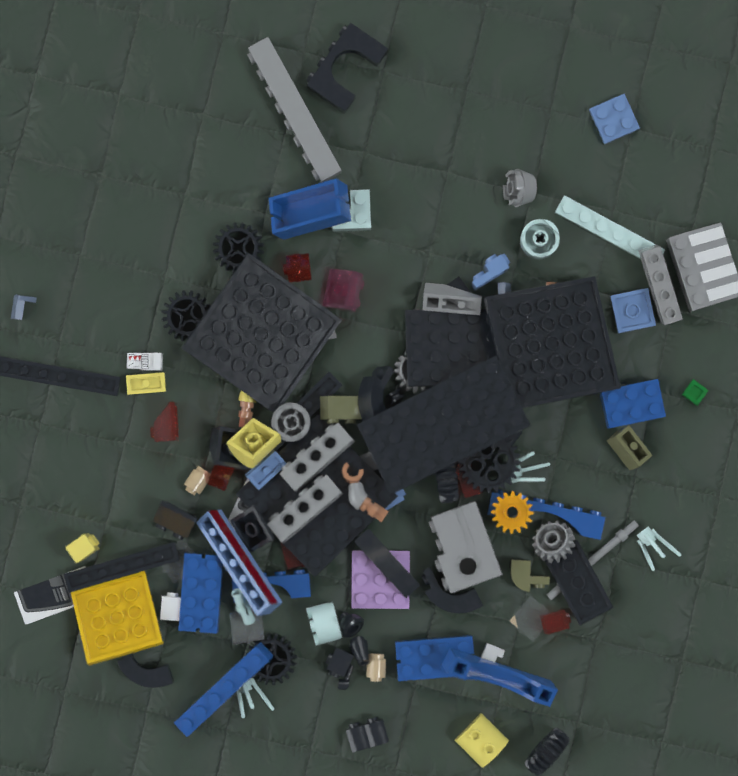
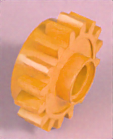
M511 491L510 496H508L505 492L503 493L504 498L498 496L497 500L499 502L492 504L496 507L495 510L491 511V513L495 514L492 521H498L496 527L503 526V532L509 529L510 534H513L514 529H516L520 533V527L528 528L525 523L532 522L528 518L529 515L534 514V512L529 511L532 504H526L528 501L527 497L521 499L522 493L515 496L514 491ZM510 507L517 509V515L514 518L507 516V510Z

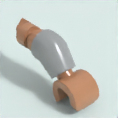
M345 463L342 469V477L347 483H350L348 485L349 502L357 510H366L369 516L375 517L382 522L388 511L377 503H371L372 500L365 493L363 484L359 483L363 476V469L359 470L357 476L351 477L347 474L349 465Z

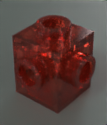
M309 253L286 256V264H283L284 275H288L289 282L312 280Z

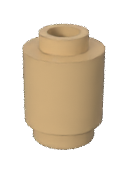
M199 466L196 470L193 469L184 483L187 486L185 490L194 496L196 493L200 495L210 480L209 476L211 474Z
M369 654L370 663L366 668V677L370 678V681L380 682L382 678H386V659H384V654Z

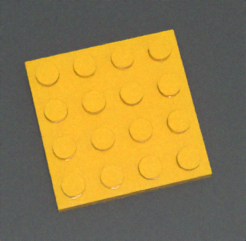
M145 571L71 592L83 648L89 666L163 644Z

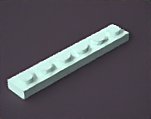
M565 195L555 211L561 217L639 259L641 258L638 250L656 245Z

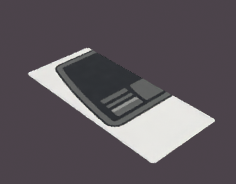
M64 574L14 592L25 624L74 607Z

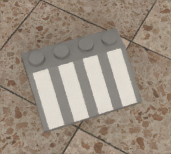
M721 222L685 232L666 240L689 313L738 297V273Z

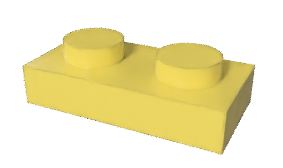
M164 372L126 375L127 395L166 392Z

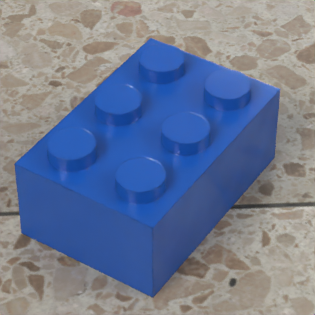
M658 379L621 386L620 389L600 393L607 429L666 417Z

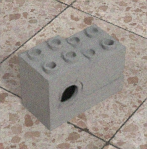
M475 501L431 516L432 521L429 522L432 533H437L438 539L435 542L438 550H443L442 554L436 555L438 560H435L438 572H443L444 578L441 581L445 591L449 590L450 593L502 575Z

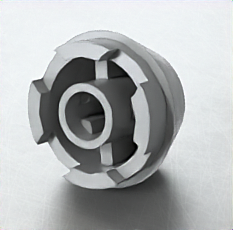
M520 169L510 170L506 173L505 176L508 177L507 185H503V196L505 200L509 201L508 205L519 207L532 202L537 191L534 175Z
M283 404L275 410L272 416V428L280 434L282 440L297 441L303 438L309 430V414L299 404Z

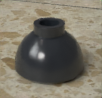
M344 612L339 617V628L344 638L353 637L364 625V619L357 614Z

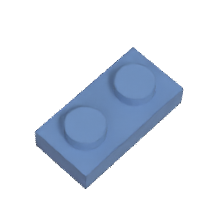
M273 449L254 468L248 471L245 476L260 490L282 470L281 468L286 462Z

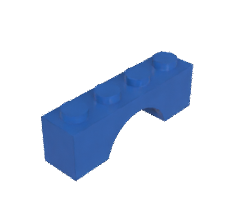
M294 570V574L286 575V571L274 572L275 576H267V573H263L270 584L283 587L291 598L311 597L310 575L305 573V570ZM232 579V589L234 590L237 589L238 586Z

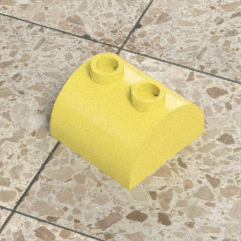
M252 418L227 442V446L243 465L254 468L281 443V436L271 428Z
M482 713L455 739L482 768L490 763L509 742Z

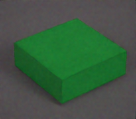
M692 379L681 395L698 406L709 390Z

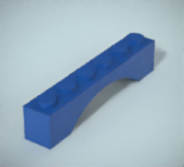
M498 490L497 493L491 492L487 515L495 516V514L491 513L496 508L492 504L499 502L497 500L498 496L504 498L503 493H508L507 491ZM539 498L526 502V504H532L529 511L554 514L567 521L575 528L579 535L601 540L606 518L601 516L602 512L590 510V514L582 512L583 508L571 506V509L563 508L564 504L557 502L548 505L545 504V500ZM515 507L508 508V517L517 514Z
M259 642L211 689L184 712L174 724L188 737L273 657L272 653Z
M449 648L442 663L443 668L449 675L464 680L472 679L496 684L514 691L533 702L549 707L558 691L551 680L453 648Z

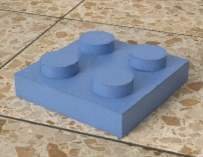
M625 94L589 109L604 145L640 129Z
M648 288L610 296L618 334L656 326Z

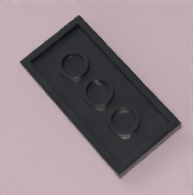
M578 540L573 541L575 547H570L572 554H565L567 559L560 557V562L558 563L556 559H553L552 563H549L547 559L545 562L579 626L614 607Z

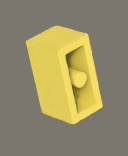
M87 533L65 548L74 561L79 563L100 548L97 545L100 543L94 535Z

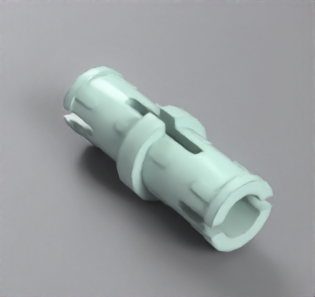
M239 588L234 589L231 595L235 600V608L241 614L243 623L245 625L254 623L255 617L250 609V604Z

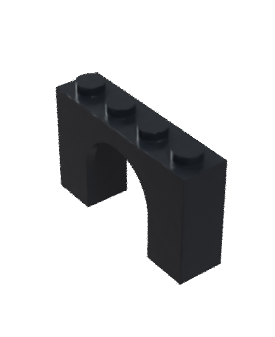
M351 22L348 27L344 25L339 33L341 37L337 42H332L328 48L330 52L327 57L323 56L317 64L318 70L315 73L312 72L306 80L309 90L344 114L356 99V95L336 82L332 75L334 62L344 54L354 53L378 67L388 53L386 46Z

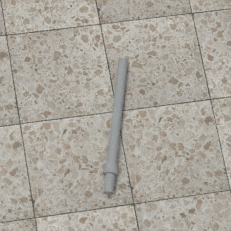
M635 520L623 530L620 529L616 532L614 538L588 559L591 566L618 543L624 542L629 538L628 535L639 527ZM557 585L546 595L552 600L561 593V590Z

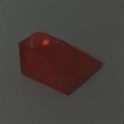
M170 402L154 421V427L150 428L151 438H154V442L179 441L178 408L176 402Z

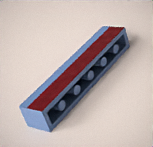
M211 510L206 512L196 522L255 614L257 616L271 614L283 602L223 511Z

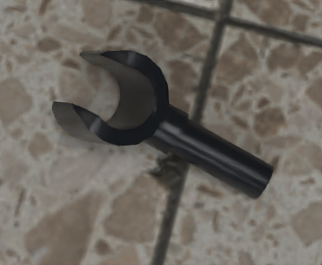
M350 664L345 679H339V690L348 689L354 665Z

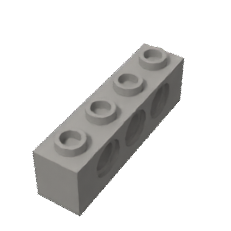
M653 245L638 250L660 323L667 325L682 320L683 318L661 246Z
M332 423L325 429L326 433L321 438L317 436L310 443L311 447L307 450H301L296 455L297 459L294 462H288L281 468L282 472L280 475L295 492L301 490L355 442L339 423L336 425ZM331 438L335 439V446L327 448L326 441ZM315 451L321 453V458L318 461H312L311 455ZM300 464H305L307 467L306 472L303 474L297 473V467Z
M323 475L319 476L313 482L314 486L310 489L305 488L298 494L300 497L296 501H289L284 506V511L280 514L277 512L269 518L270 522L267 525L282 543L288 541L343 495L328 475L324 477ZM318 490H322L324 493V497L321 500H315L314 493ZM302 503H308L309 509L305 513H301L299 510V506ZM288 515L294 517V522L291 525H286L284 522L285 517Z

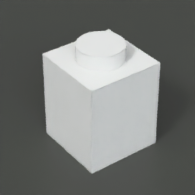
M167 592V596H162L160 620L179 621L181 597H178V593Z

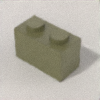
M320 396V420H327V423H339V420H345V424H355L356 420H362L358 406V396Z
M629 425L619 429L606 440L629 470L640 467L652 456Z

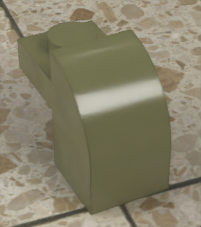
M510 560L511 579L521 590L530 592V584H533V588H545V584H550L549 576H530V560Z

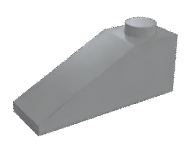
M425 283L423 310L480 315L482 296L445 284Z

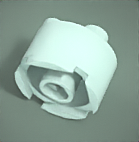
M545 219L529 222L520 236V244L524 253L531 258L539 260L552 255L560 241L557 227L551 221ZM536 235H537L538 237H540V236L542 235V236L544 237V238H543V242H544V243H542V242L537 243V242H536V240H537Z
M333 602L306 608L309 619L313 618L310 621L312 633H317L313 634L315 645L342 638Z

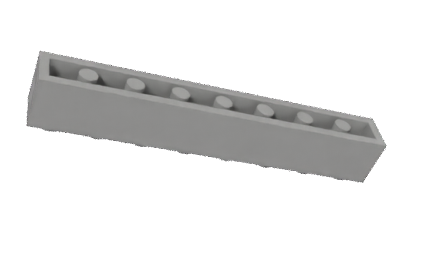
M266 37L248 47L250 53L247 56L252 64L256 63L259 69L256 72L260 80L266 81L268 86L265 89L270 98L274 96L277 101L274 105L279 114H284L286 118L284 123L288 131L292 130L295 137H293L295 144L298 148L301 146L305 152L302 156L307 164L311 163L314 169L311 172L315 180H320L323 183L341 174V168L270 39Z

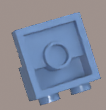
M494 254L486 259V264L483 267L486 273L481 271L472 278L474 281H472L471 286L474 290L479 289L509 269L510 261L505 254L498 257Z

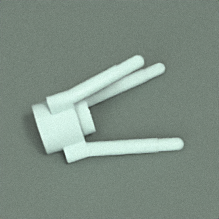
M530 452L516 460L522 462L533 456L535 452ZM542 463L525 468L516 465L520 472L514 471L517 478H510L512 483L545 481V478L520 476H522V472L550 466V463Z
M648 526L636 535L639 538L637 542L641 546L652 571L655 568L644 544L647 547L651 544L662 558H665L661 549L654 542L656 538L677 556L681 557V553L657 534L654 528L651 530Z
M250 678L236 691L242 718H245L241 692L245 693L251 709H254V704L249 694L252 686L272 711L274 710L271 702L256 684L254 678Z

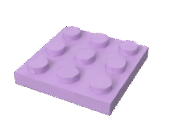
M352 550V608L409 609V596L405 598L362 550ZM390 551L410 573V551Z

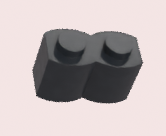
M378 716L367 719V723L361 725L360 722L351 723L348 725L349 728L346 729L352 753L389 742L383 718L379 719Z

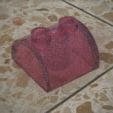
M330 269L322 306L341 311L356 312V309L360 306L359 295L360 290L364 287V274L355 271Z

